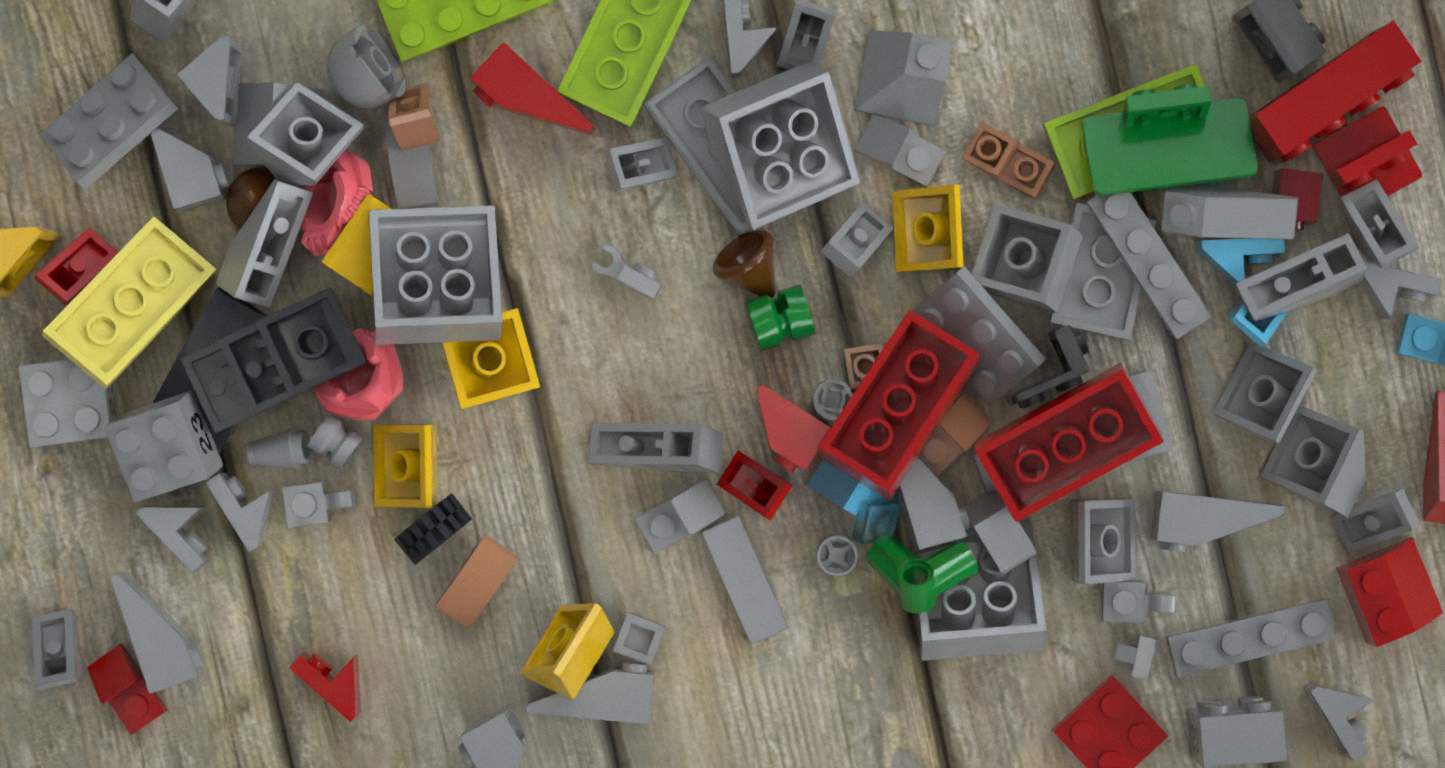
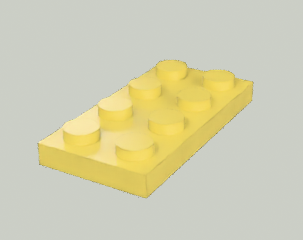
M154 216L43 330L42 336L106 390L215 275L217 269Z

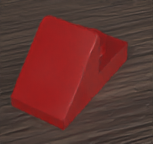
M89 227L35 275L34 279L66 306L119 252Z
M122 643L87 667L99 701L102 704L110 703L131 735L168 710L156 692L149 694L142 671Z
M304 652L289 667L349 722L354 720L361 712L358 655L353 657L336 677L330 674V671L333 669L331 665L316 653L310 656Z

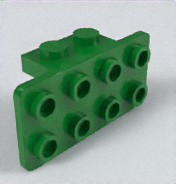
M1183 84L1175 87L1172 91L1139 90L1131 96H1126L1123 112L1090 116L1085 118L1082 124L1092 189L1098 196L1252 177L1258 169L1246 102L1242 98L1212 101L1209 86L1197 87L1195 84Z

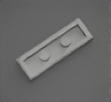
M740 516L702 531L750 644L788 629Z

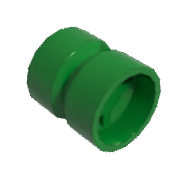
M801 284L780 290L777 298L774 299L764 295L745 301L761 351L783 345L785 337L788 336L796 341L816 334Z

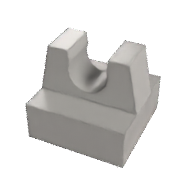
M1142 634L1139 638L1138 646L1119 642L1117 643L1114 660L1134 664L1132 677L1148 680L1151 674L1158 638Z

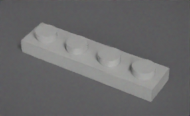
M1131 192L1105 196L1096 195L1085 202L1175 340L1212 317Z
M1324 598L1166 636L1176 677L1337 639L1328 601Z

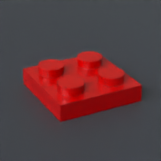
M1112 675L1052 729L1086 768H1135L1168 737L1163 729Z

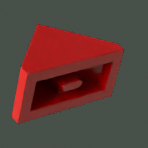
M737 450L716 484L770 521L792 487L791 483Z

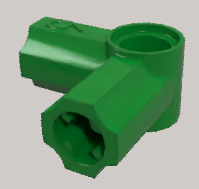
M885 534L874 540L873 545L866 552L867 563L897 592L902 608L915 614L929 611L934 607L937 595L978 572V565L970 548L962 541L959 543L955 542L924 560L915 558L895 536L887 537Z

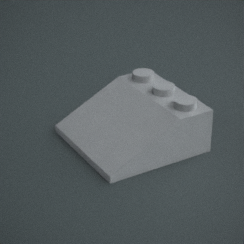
M806 62L700 107L711 145L749 228L752 230L860 184L829 71L817 65Z
M495 206L369 210L375 345L501 339L502 307Z
M1019 520L1035 548L1032 520ZM970 526L969 530H965L967 537L962 542L970 548L977 562L978 572L937 595L936 603L929 611L916 613L921 661L1044 651L1047 629L1037 556H1032L1002 575ZM911 545V554L915 558L925 560L946 547L914 555Z

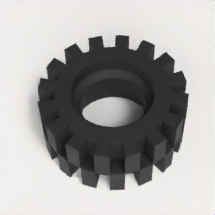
M451 493L411 524L394 540L413 564L416 565L469 523L472 517Z

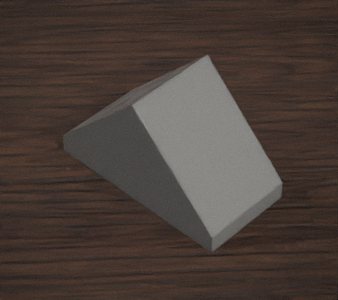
M797 0L776 66L789 70L806 62L819 66L837 11L804 0Z
M667 137L610 148L604 151L618 194L679 176Z
M1377 179L1340 197V203L1357 248L1377 266L1383 268L1418 250V245Z
M997 490L989 493L984 492L964 505L971 528L1002 575L1037 554L1020 522L1014 521Z

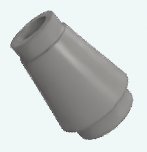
M293 428L254 442H249L247 445L248 461L251 466L299 469L302 464H308L311 459V449L307 447L310 442L308 435L305 431L297 432Z

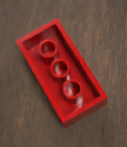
M1393 20L1374 30L1250 115L1249 121L1253 140L1268 162L1277 158H1281L1283 163L1289 159L1292 160L1312 146L1308 140L1309 138L1315 136L1318 140L1346 123L1343 117L1344 114L1348 112L1350 116H1353L1381 99L1377 93L1379 90L1382 89L1384 93H1387L1414 77L1415 74L1412 68L1422 61Z
M908 310L818 446L820 457L890 501L979 365L980 353L911 310Z
M1122 362L976 441L974 451L1014 521L1018 522L1160 445L1164 440L1161 431Z

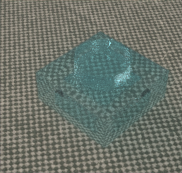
M886 498L860 500L852 539L860 544H872L874 540L885 534L887 537H893L901 503L892 498L890 501Z

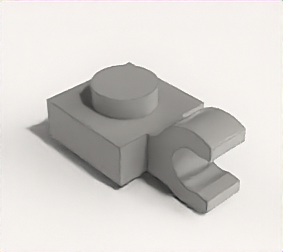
M604 244L602 249L612 254L613 263L609 267H601L599 264L594 263L592 268L598 274L613 277L655 300L662 287L660 283L655 281L658 273L637 262L633 269L624 265L618 249L610 244Z
M325 481L282 488L288 528L330 522V509L357 505L355 489L327 493Z
M1144 581L1103 583V622L1144 623L1145 611L1174 612L1175 596L1173 594L1145 593Z

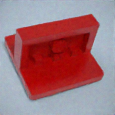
M1384 106L1375 109L1313 144L1317 157L1340 197L1376 179L1388 197L1422 177V172L1409 150L1418 145L1410 130L1403 133L1399 132Z

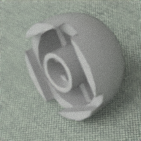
M361 24L342 36L334 43L330 50L327 67L329 73L328 85L337 98H343L346 102L357 108L378 109L401 97L405 93L406 81L405 77L398 81L393 68H399L401 65L389 44L374 29L368 33L363 31L366 25Z

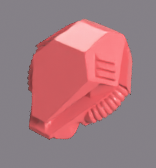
M345 150L315 185H298L300 188L313 192L300 227L302 232H304L301 243L314 257L326 255L367 194L369 193L374 196L371 171L365 160Z
M357 329L352 331L366 363L313 389L322 407L330 414L358 421L376 420L402 392L403 372L395 344L375 345V333L373 330Z

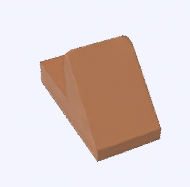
M428 83L408 87L401 97L388 103V120L400 149L407 150L440 141Z
M963 393L953 403L918 458L938 477L957 457L971 448L992 421Z

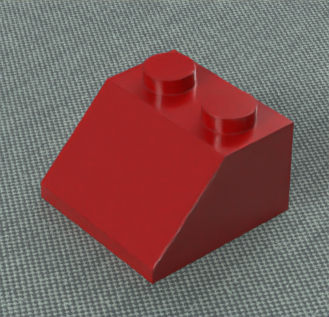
M760 384L756 392L770 449L776 452L772 460L793 473L797 466L806 471L819 450L818 446L831 427L763 384Z
M1412 537L1336 567L1367 644L1375 647L1382 646L1416 632L1443 614Z

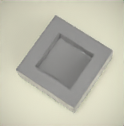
M627 612L613 651L652 665L666 626Z

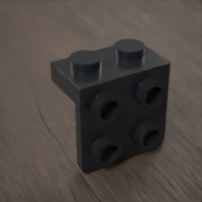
M1070 325L1047 333L1063 371L1005 396L1008 404L1014 405L1018 403L1019 408L1025 409L1045 400L1043 392L1055 387L1057 392H1063L1084 382L1081 375L1089 372L1090 369L1083 355L1089 353V350L1080 330L1072 331Z

